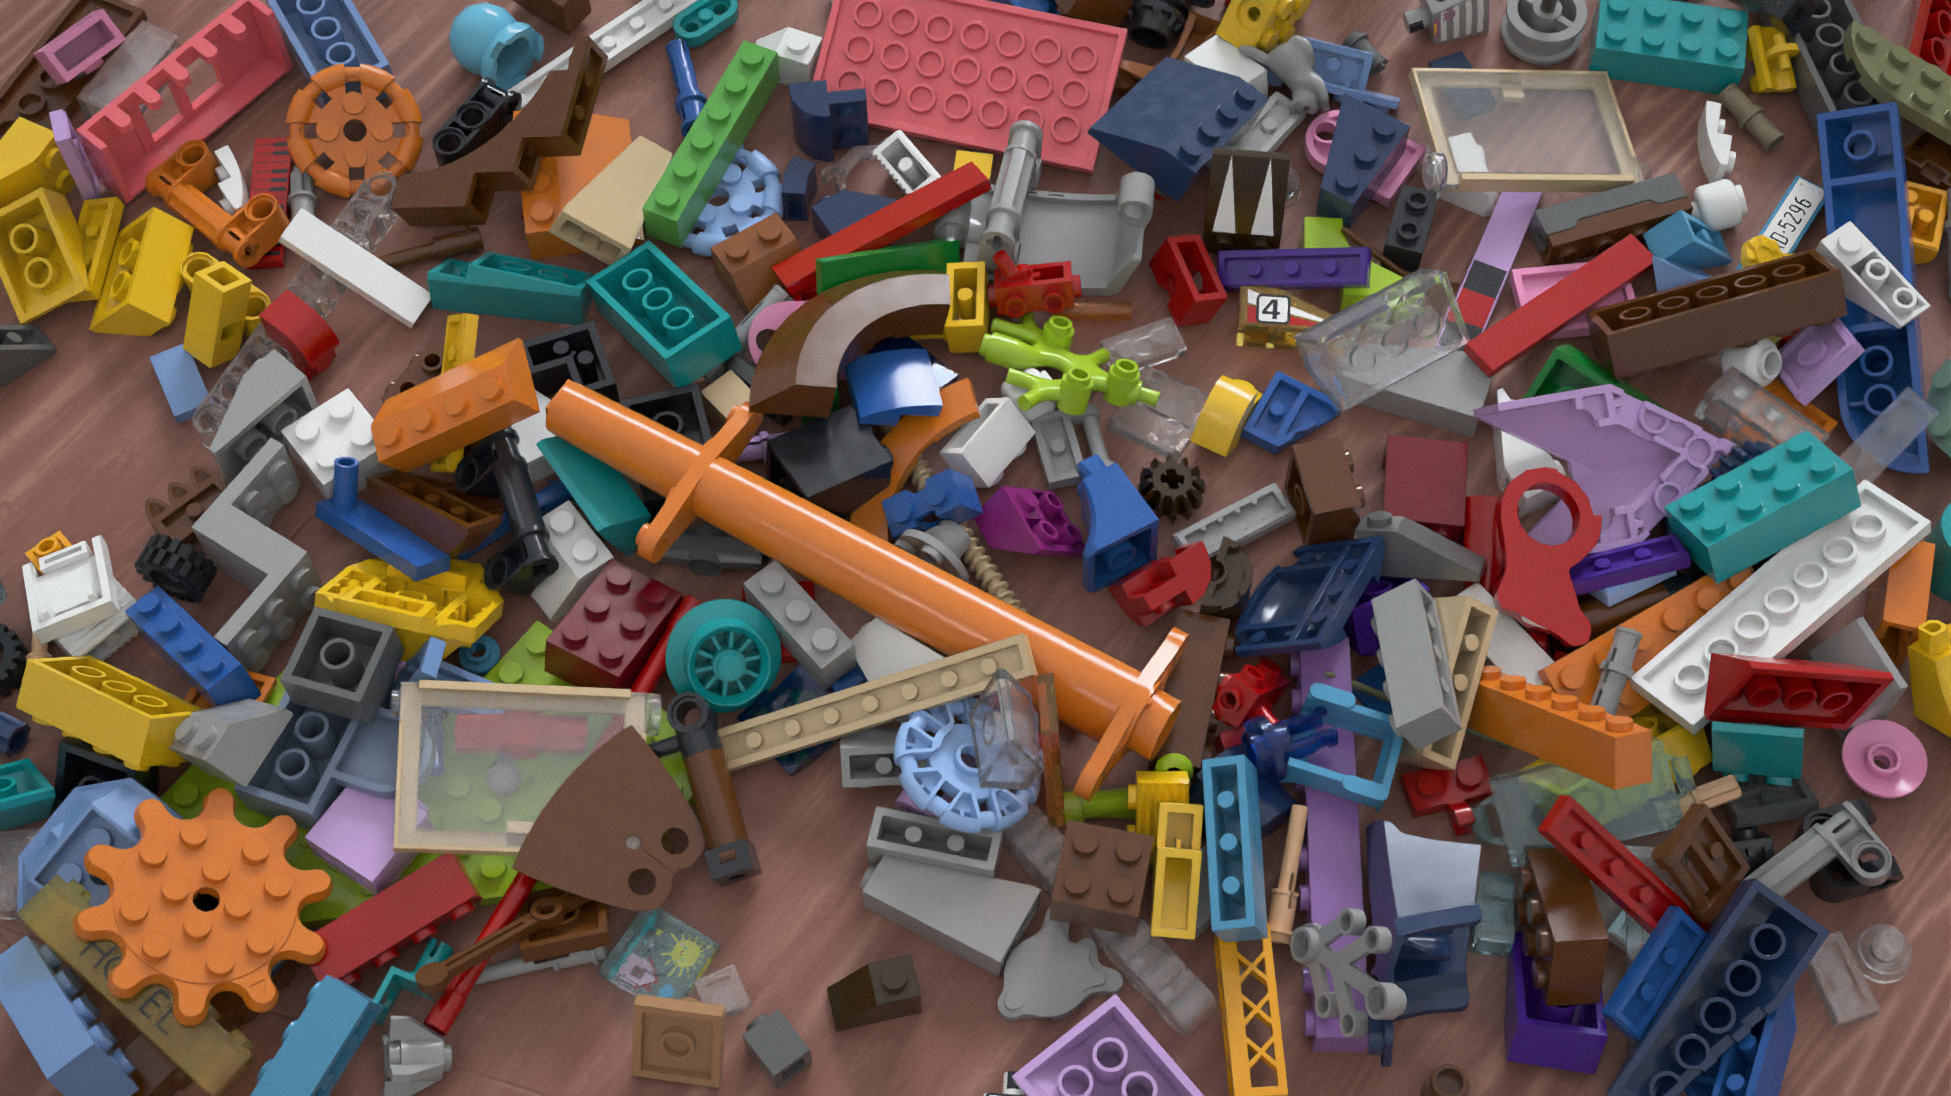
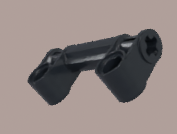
M504 428L485 437L468 456L461 459L455 470L454 479L457 489L462 492L491 499L502 498L513 538L487 561L483 574L484 583L488 589L527 597L547 577L557 571L559 562L556 556L551 554L549 548L550 534L545 527L530 479L528 463L525 457L520 455L518 448L519 435L512 428Z

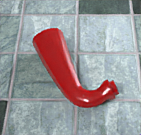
M1489 495L1466 497L1465 526L1462 533L1461 546L1486 558L1487 566L1479 582L1463 581V591L1474 583H1479L1492 596L1494 583L1503 576L1504 559L1496 525V504L1499 497ZM1533 629L1527 630L1526 633L1548 654L1549 634Z

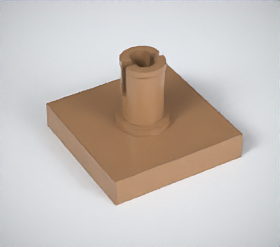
M637 994L633 1005L632 1076L719 1088L723 1077L726 1006L701 1003L691 997H684L679 1000Z

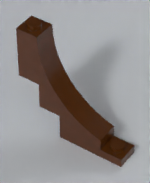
M590 36L576 37L567 70L549 71L538 91L514 120L484 145L452 163L424 172L400 175L390 209L410 226L485 225L496 191H533L542 157L581 156L607 64V54Z

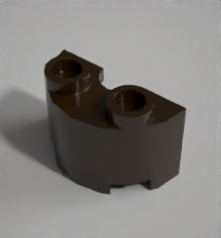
M1223 536L1215 561L1216 570L1213 580L1209 582L1205 591L1200 613L1230 619V628L1234 621L1241 616L1249 600L1253 565L1249 563L1248 557L1240 550L1241 545L1238 542Z

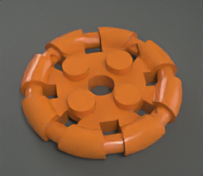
M343 63L327 67L310 77L311 82L303 90H297L286 115L285 124L289 125L290 138H286L295 165L302 174L306 172L316 181L314 183L315 186L339 197L350 198V195H365V198L381 195L395 188L400 175L405 174L407 171L411 173L423 147L424 137H420V124L423 123V119L413 95L408 88L404 90L394 81L395 76L372 65L360 63V67H345ZM345 82H361V93L355 91L346 93ZM323 92L331 100L323 109H320L314 103V100ZM383 92L393 100L387 109L376 100ZM351 121L361 122L366 128L365 137L357 142L348 140L344 135V127L347 123ZM392 124H404L405 137L393 138L394 129ZM305 125H317V138H305ZM389 153L396 161L388 169H385L378 162ZM323 154L334 162L327 170L316 162ZM349 168H364L365 180H349Z

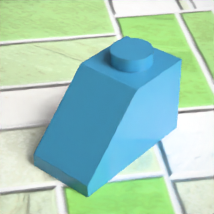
M1679 210L1643 234L1648 246L1647 250L1655 257L1691 266L1699 270L1724 266L1732 262L1720 231L1713 230L1707 223L1683 210Z

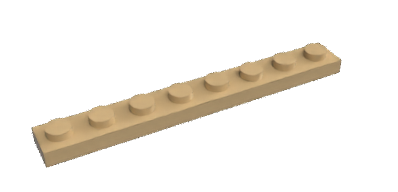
M1021 633L720 728L718 732L731 772L902 719L919 710L927 711L1038 676L1028 636Z

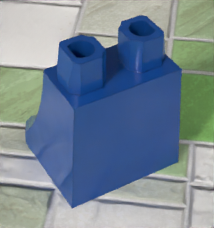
M1098 454L1077 464V473L1082 479L1077 486V494L1081 499V517L1088 532V540L1082 557V584L1090 593L1098 592L1112 585L1153 559L1157 561L1158 517L1117 462L1106 466Z

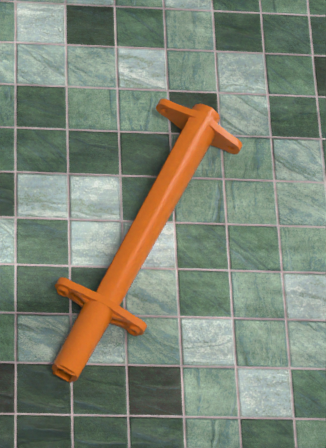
M570 379L565 382L545 407V427L547 431L666 499L652 523H645L635 539V544L638 546V555L651 563L660 561L693 520L699 517L945 657L1021 633L1026 634L1029 639L1038 676L1001 688L1099 743L1083 769L1073 791L1074 795L1085 801L1090 802L1112 769L1130 751L1148 761H1152L1170 734L1180 713L1183 701L1164 692L1163 689L1187 646L1190 634L1173 627L1141 672L735 464L754 437L763 418V413L748 412V401L744 402L741 406L735 405L728 414L726 424L703 445Z

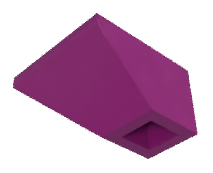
M1002 486L981 507L983 514L973 518L990 548L1035 555L1083 557L1085 544L1082 541L1083 536L1064 512L1061 499L1052 491Z

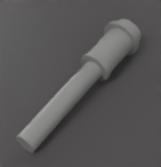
M606 946L589 951L569 953L568 957L539 964L536 961L524 963L522 956L487 964L475 985L551 967L554 968L555 972H558L562 969L592 962L594 966H598L600 960L607 959Z

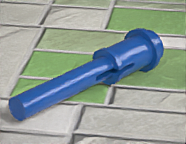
M560 478L556 481L550 479L547 487L535 493L542 517L566 501L573 499V496ZM507 516L501 525L476 549L459 554L457 558L467 560L512 532Z

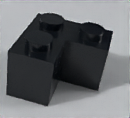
M593 320L523 341L534 388L544 396L555 394L570 379L620 404L616 382Z

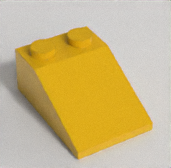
M18 117L0 140V209L40 187L64 195L71 192L76 183L55 143L52 130Z
M43 187L0 209V277L18 320L22 325L89 291L80 230L66 196Z

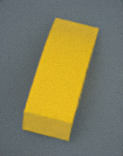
M1157 801L1150 936L1195 940L1202 857L1200 847L1203 805Z

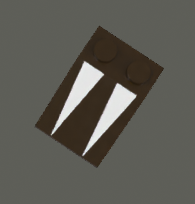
M1213 148L1203 230V243L1208 253L1218 255V251L1279 249L1291 153Z

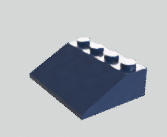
M1165 57L1093 124L1087 133L1137 172L1151 176L1155 181V186L1176 202H1179L1210 170L1213 148L1231 149L1252 128L1269 99L1239 76Z

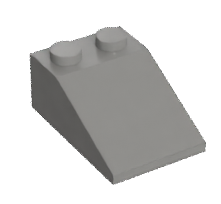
M275 349L264 358L255 361L250 370L243 375L209 448L227 486L271 437L282 443L285 449H287L288 447L281 430L319 407L306 375Z

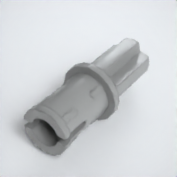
M296 166L290 174L291 194L287 198V204L291 208L292 220L301 208L315 216V208L318 205V198L314 194L313 178L306 172L302 174Z

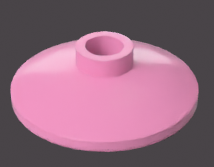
M1876 719L1855 726L1844 739L1841 748L1842 765L1850 780L1864 792L1879 798L1895 799L1909 795L1920 786L1927 773V755L1920 740L1909 729L1892 721ZM1878 760L1883 762L1886 766V769L1878 767L1874 763V761Z

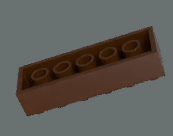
M1814 249L1586 312L1594 355L1615 379L1620 378L1622 380L1638 378L1644 371L1655 368L1671 369L1679 366L1681 361L1695 357L1701 359L1711 358L1718 355L1720 350L1734 346L1737 348L1750 347L1757 344L1758 340L1770 336H1790L1796 332V329L1806 326H1826L1832 324L1835 318L1848 315L1841 270Z

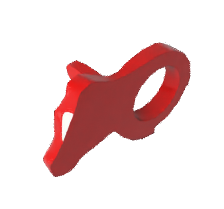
M1542 467L1526 470L1511 480L1496 504V525L1504 559V573L1492 587L1493 603L1495 608L1499 610V613L1512 616L1526 628L1548 633L1566 647L1580 646L1589 641L1591 623L1578 605L1569 570L1583 560L1596 546L1601 534L1602 515L1593 514L1588 496L1574 480L1559 473L1558 469ZM1540 489L1552 492L1563 500L1569 508L1573 521L1572 532L1565 543L1551 546L1539 543L1528 536L1522 528L1517 514L1518 502L1523 493Z

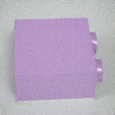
M347 787L304 837L316 857L373 895H377L393 885L419 854L415 852H393L395 798H377ZM420 801L417 802L416 830L435 831L428 817L430 811Z

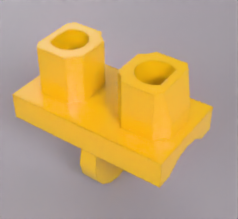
M1753 25L1748 28L1749 39L1746 41L1745 58L1748 61H1754L1756 71L1749 79L1752 92H1790L1796 89L1791 58L1799 54L1798 44L1787 43L1785 33L1774 29V27Z

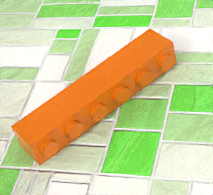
M1483 667L1467 724L1468 728L1614 790L1652 782V730L1633 723V719L1630 717L1614 716L1606 713L1604 707L1580 703L1575 696L1554 693L1549 686L1528 683L1523 676L1502 673L1500 667Z

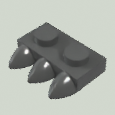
M1749 774L1748 786L1741 781H1737L1742 796L1739 799L1721 805L1735 828L1740 829L1806 817L1810 812L1819 809V800L1803 777L1801 779L1793 778L1792 786L1766 784V776Z

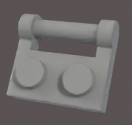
M1088 404L1087 411L1082 415H1069L1056 410L1031 420L1030 425L1036 432L1033 435V440L1048 490L1077 485L1082 480L1077 473V464L1083 461L1073 425L1083 426L1092 456L1098 454L1106 466L1114 463V461L1109 460L1098 424L1100 414L1097 405Z

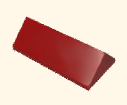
M1914 0L1903 47L1927 63L1936 65L1950 76L1951 0Z
M1711 653L1704 715L1706 720L1847 730L1891 684L1894 678L1891 672L1853 664Z

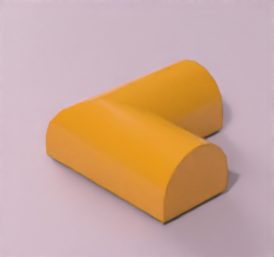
M1907 181L1914 259L1916 264L1932 261L1939 251L1948 208L1947 192Z

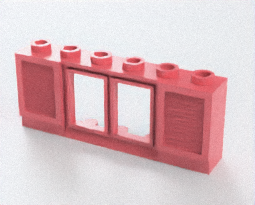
M238 0L76 129L79 141L99 182L124 203L128 204L146 189L145 179L148 173L172 155L181 144L192 139L205 141L293 69L274 11L259 0ZM200 57L208 64H212L218 81L191 103L185 87L190 85L192 79L186 67ZM167 83L179 113L151 135L139 105L143 103L151 110L160 109L163 101L157 91Z

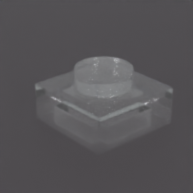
M734 964L694 980L695 988L702 1003L726 1006L725 1019L752 1008Z

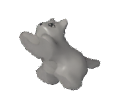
M1293 35L1288 42L1276 46L1269 53H1265L1254 46H1239L1237 50L1241 54L1269 67L1272 73L1292 91V102L1288 106L1290 115L1295 113L1315 114L1319 106L1323 111L1330 110L1329 96L1322 77L1313 71L1316 67L1315 57L1308 39L1303 36Z

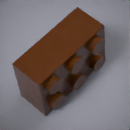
M1556 848L1526 849L1524 867H1519L1517 873L1521 897L1514 900L1513 911L1516 925L1523 926L1522 942L1524 954L1526 957L1531 956L1533 960V985L1535 988H1541L1546 1006L1599 1003L1609 936L1590 879Z

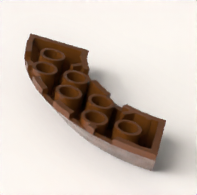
M908 270L868 275L844 282L805 302L787 317L764 347L756 365L751 384L748 412L829 418L837 382L844 367L848 363L855 361L863 353L872 349L875 342L889 336L897 339L914 335H942L951 306L949 274L941 271Z

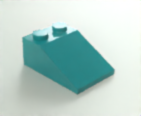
M1712 721L1713 771H1721L1722 777L1733 775L1737 781L1748 782L1749 774L1766 776V784L1792 786L1793 778H1802L1806 727Z

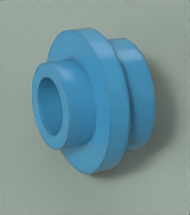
M482 635L475 643H472L471 648H460L459 650L461 666L464 670L478 676L487 675L501 658L497 642L485 635ZM486 650L485 654L481 657L472 656L476 651Z

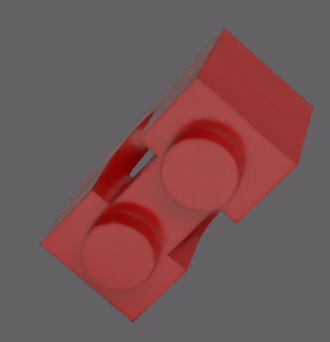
M1200 234L1167 237L1149 262L1158 286L1167 290L1171 298L1167 307L1176 327L1209 323L1228 298ZM1198 271L1202 277V289L1199 291L1193 281Z

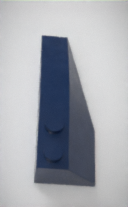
M1757 879L1742 880L1706 931L1707 935L1639 1042L1636 1041L1604 1096L1679 1095L1687 1084L1701 1072H1705L1718 1061V1057L1734 1043L1742 1040L1758 1022L1781 1006L1830 934V931Z

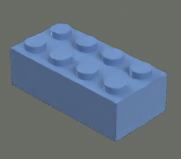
M265 0L267 7L274 11L284 42L308 83L311 82L310 77L327 67L343 63L345 67H360V63L368 64L393 75L389 62L352 0ZM345 82L346 93L352 91L361 93V82ZM323 92L317 97L322 108L331 100ZM383 92L376 100H381L388 97V95Z
M26 935L0 954V1001L48 1081L64 1096H131L139 1090V1087L130 1075L136 1069L134 1064L121 1048L116 1050L113 1048L118 1039L103 1020L100 1022L96 1021V1018L101 1015L100 1010L87 994L84 993L82 996L79 994L85 987L77 975L69 967L65 970L58 968L62 965V962L47 944L39 948Z

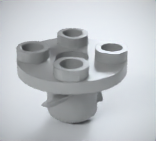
M942 520L937 526L928 529L926 532L907 529L894 544L968 583L969 576L960 558L970 547L971 538L968 532L958 523L952 520Z

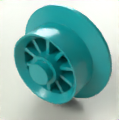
M733 599L708 601L688 611L673 628L665 651L667 674L678 694L684 692L697 693L714 707L716 713L741 710L758 701L774 683L781 663V644L773 624L759 609L748 603Z

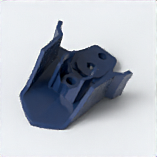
M1379 820L1371 823L1366 828L1370 904L1373 926H1383L1390 930L1392 946L1388 953L1376 954V963L1370 976L1378 982L1396 984L1405 992L1407 1005L1403 1014L1398 1015L1393 1020H1376L1368 1015V1055H1380L1381 1067H1391L1393 1022L1425 1014L1461 1012L1467 1009L1469 1005L1470 995L1465 966L1470 927L1478 925L1482 917L1479 905L1474 903L1481 845L1439 841L1403 834L1392 822Z

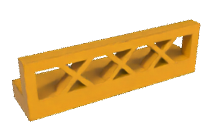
M1267 924L1268 938L1261 939L1262 953L1253 963L1237 951V942L1225 943L1216 934L1213 940L1228 1096H1288L1270 924ZM1262 962L1264 973L1257 968ZM1239 965H1241L1246 970L1241 976L1239 971ZM1250 975H1253L1266 986V995L1257 1006L1245 997L1241 990V985ZM1266 1004H1268L1269 1016L1262 1011ZM1243 1006L1248 1011H1250L1249 1015L1245 1019ZM1255 1017L1268 1026L1271 1032V1038L1262 1048L1258 1047L1246 1036L1245 1028ZM1271 1046L1273 1050V1058L1266 1053L1271 1048ZM1248 1050H1250L1255 1055L1250 1060V1062L1248 1058ZM1259 1060H1262L1275 1071L1276 1086L1251 1087L1250 1070Z

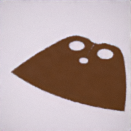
M630 725L591 754L559 787L530 829L518 852L512 869L560 890L597 902L633 911H652L657 909L671 893V882L674 875L681 869L691 867L702 854L705 848V839L697 817L675 781L646 741ZM671 828L683 830L689 839L687 849L680 854L666 852L661 843V838L665 831ZM630 835L638 836L641 839L640 847L633 850L628 848L626 845L627 837ZM647 869L655 876L656 886L650 894L644 896L637 895L630 889L628 879L633 871Z

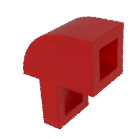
M288 289L259 314L267 336L290 352L295 367L306 375L308 381L319 372L326 370L333 358L337 356L334 348L340 342L334 331L312 307Z

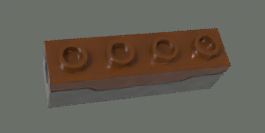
M1673 172L1535 210L1528 233L1539 255L1542 256L1541 259L1545 266L1572 264L1581 258L1600 255L1630 234L1643 244L1646 242L1643 236L1645 232L1679 210H1683L1691 215L1693 206L1689 198H1687L1676 174Z

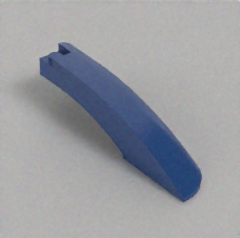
M1890 102L1816 114L1827 236L1851 221L1917 290L1905 154L1902 145L1900 114L1897 103ZM1845 298L1848 315L1839 317V319L1865 351L1836 377L1839 408L1843 424L1857 447L1876 463L1897 472L1917 475L1930 474L1920 318L1918 316L1898 329Z

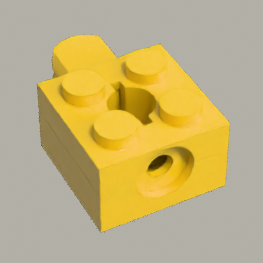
M1231 0L1215 34L1236 48H1239L1241 45H1249L1263 52L1273 50L1276 46L1288 42L1294 35L1295 27L1293 26L1306 13L1311 0Z

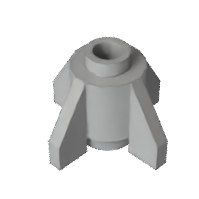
M390 1016L389 1033L381 1037L386 1076L384 1077L382 1096H412L435 1082L441 1081L443 1072L450 1071L452 1063L451 1045H444L443 1037L410 1016Z

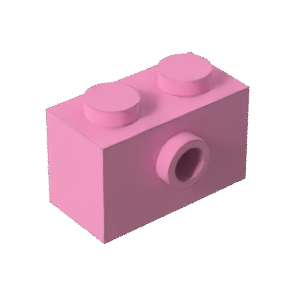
M102 8L89 13L33 55L58 85L69 82L82 71L88 75L104 63L101 57L125 41L126 38Z

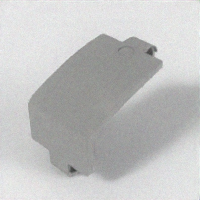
M1135 170L1133 173H1128L1121 178L1120 189L1116 194H1073L1029 189L1021 219V250L1018 265L1071 261L1072 274L1080 275L1083 296H1111L1117 294L1141 262L1144 229L1151 220L1153 213L1154 179L1145 173ZM991 185L992 189L936 219L935 237L937 239L947 237L959 239V247L964 248L962 262H977L980 239L983 231L986 230V217L995 185ZM987 270L989 282L994 284V271Z

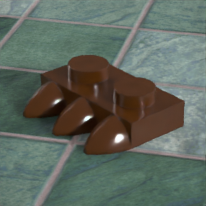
M192 466L190 470V479L194 489L177 482H170L168 484V497L172 505H168L166 502L158 499L146 500V516L153 529L159 535H169L172 540L175 537L179 538L185 545L188 543L192 544L197 540L192 526L227 488V485L216 473L201 466Z

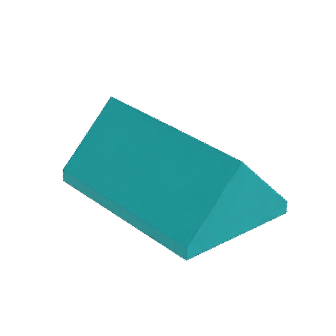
M558 436L540 440L536 444L597 532L626 557L633 554L637 547L635 544L636 536L641 527L648 523L651 514L624 476L617 470Z
M26 758L0 765V831L48 819L55 799V790L31 760Z

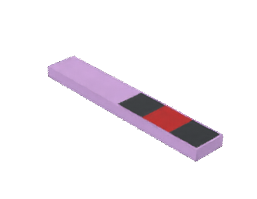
M1501 192L1434 350L1463 351L1467 342L1486 330L1543 192Z

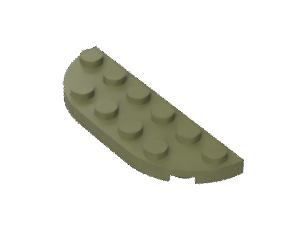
M1853 20L1845 30L1843 46L1847 62L1853 60L1858 73L1861 75L1858 80L1859 83L1881 104L1896 102L1901 117L1951 145V76L1944 73L1936 65L1929 64L1910 53L1905 47L1896 45L1879 35L1874 29Z

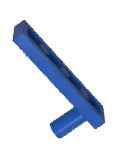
M339 457L334 460L333 497L316 502L317 518L414 581L449 571L450 556L358 498L359 461L356 458Z

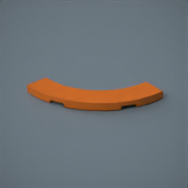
M969 378L953 383L939 391L943 403L939 417L905 415L898 422L897 426H894L884 437L880 444H884L889 448L894 460V466L891 469L890 485L851 514L850 523L892 544V534L881 501L897 494L899 489L903 488L910 473L919 462L917 458L933 442L937 443L958 427L981 417Z

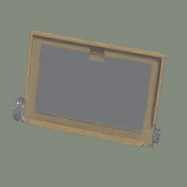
M1411 68L1408 76L1431 151L1425 156L1422 168L1423 183L1428 191L1604 192L1651 179L1652 170L1648 162L1638 163L1607 71Z
M440 680L401 682L400 690H392L390 716H399L393 852L517 856L530 829L548 801L571 773L598 748L630 725L636 729L645 741L646 735L658 736L661 723V695L631 692V689ZM630 835L626 839V845L632 850L637 849L641 845V839L636 835Z

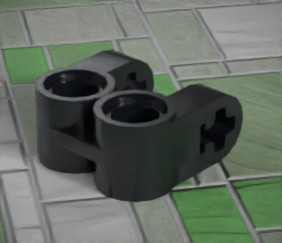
M1866 798L1849 801L1870 826L1876 822L1877 818ZM1842 803L1810 812L1794 833L1792 842L1816 823L1822 825L1842 810ZM1892 856L1891 872L1887 880L1878 886H1866L1859 883L1839 859L1835 858L1812 875L1809 883L1811 890L1822 901L1840 903L1892 887L1903 880L1904 876L1895 857ZM1881 858L1862 862L1861 859L1858 860L1860 868L1865 872L1876 873L1884 867V862ZM1829 870L1840 873L1844 881L1836 880L1831 876Z

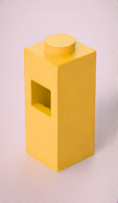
M225 261L195 272L183 349L210 369L239 356L252 284L251 279Z

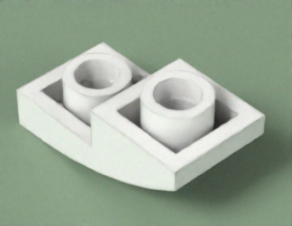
M1706 101L1698 123L1697 142L1703 170L1709 182L1712 183L1722 180L1725 173H1732L1736 152L1730 151L1732 135L1723 134L1725 120L1719 119L1722 103Z
M226 145L214 151L220 165L215 168V172L221 181L218 183V186L223 196V199L218 201L224 211L233 216L246 205L250 196L235 157L229 146Z

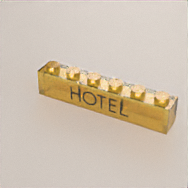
M56 875L16 913L22 923L208 1096H223L256 1063L253 1055L249 1052L254 1045L238 1029L234 1028L228 1033L216 1021L221 1017V1014L210 1003L206 1018L196 1026L181 1025L173 1016V994L164 985H147L132 998L121 999L113 996L108 990L107 979L110 972L121 961V950L116 943L110 940L84 941L75 935L73 920L80 911L92 907L88 903L92 895L74 878L67 884L61 877Z

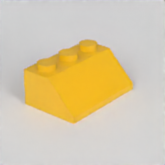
M153 207L119 231L115 239L99 300H97L89 330L95 333L151 336L163 327H168L176 316L177 308L174 306L177 294L185 282L180 272V264L193 251V244L190 242L194 227Z

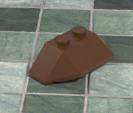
M392 469L366 478V486L381 513L448 554L450 560L456 559L459 554L476 549L501 525L507 516L503 506L482 496L462 492L457 489L454 483L430 476L410 475V472L404 473L397 469Z

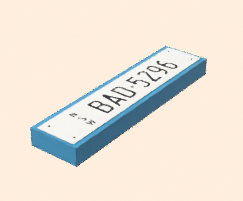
M1797 175L1759 235L1776 240L1781 252L1784 254H1793L1825 205L1823 188ZM1741 262L1736 268V270L1743 268Z

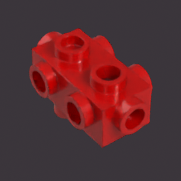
M1005 250L996 252L992 257L998 268L994 269V284L987 285L988 301L990 308L997 307L998 315L1018 318L1027 312L1045 310L1056 314L1062 312L1065 308L1075 307V299L1082 298L1080 275L1072 274L1071 261L1034 265L1019 264L1015 266Z
M1261 658L1255 666L1244 665L1240 672L1226 675L1216 688L1217 698L1211 708L1214 710L1216 718L1228 726L1240 728L1256 720L1268 735H1274L1280 730L1281 723L1271 712L1291 681L1281 674L1282 669L1275 662L1267 658Z

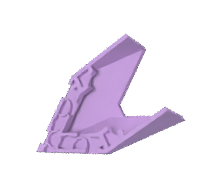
M1612 384L1501 402L1473 410L1474 418L1567 461L1570 479L1574 480L1588 496L1593 514L1602 515L1601 534L1596 546L1588 554L1643 542L1658 522L1667 516L1664 506L1692 492L1709 474V470L1717 463L1719 457L1727 455L1731 448L1737 445L1725 438L1715 437L1703 431L1702 427L1648 401H1640ZM1560 499L1527 533L1528 536L1539 543L1551 546L1563 544L1568 540L1572 532L1573 521L1569 508L1563 500Z

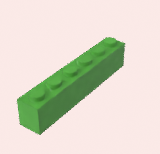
M745 40L742 42L642 208L646 234L648 236L680 248L682 247L780 81L778 52Z

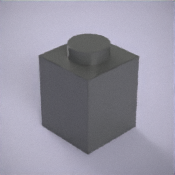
M779 1009L769 1016L765 1013L755 1018L747 1026V1032L742 1035L745 1049L776 1089L812 1064L810 1049Z

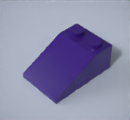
M1511 931L1508 948L1504 1020L1506 1061L1595 1074L1608 1038L1606 1018L1601 1014L1604 1008L1602 989L1600 1002L1596 1004L1546 1006L1541 988H1535L1533 985V960L1531 956L1526 957L1524 954L1523 932Z

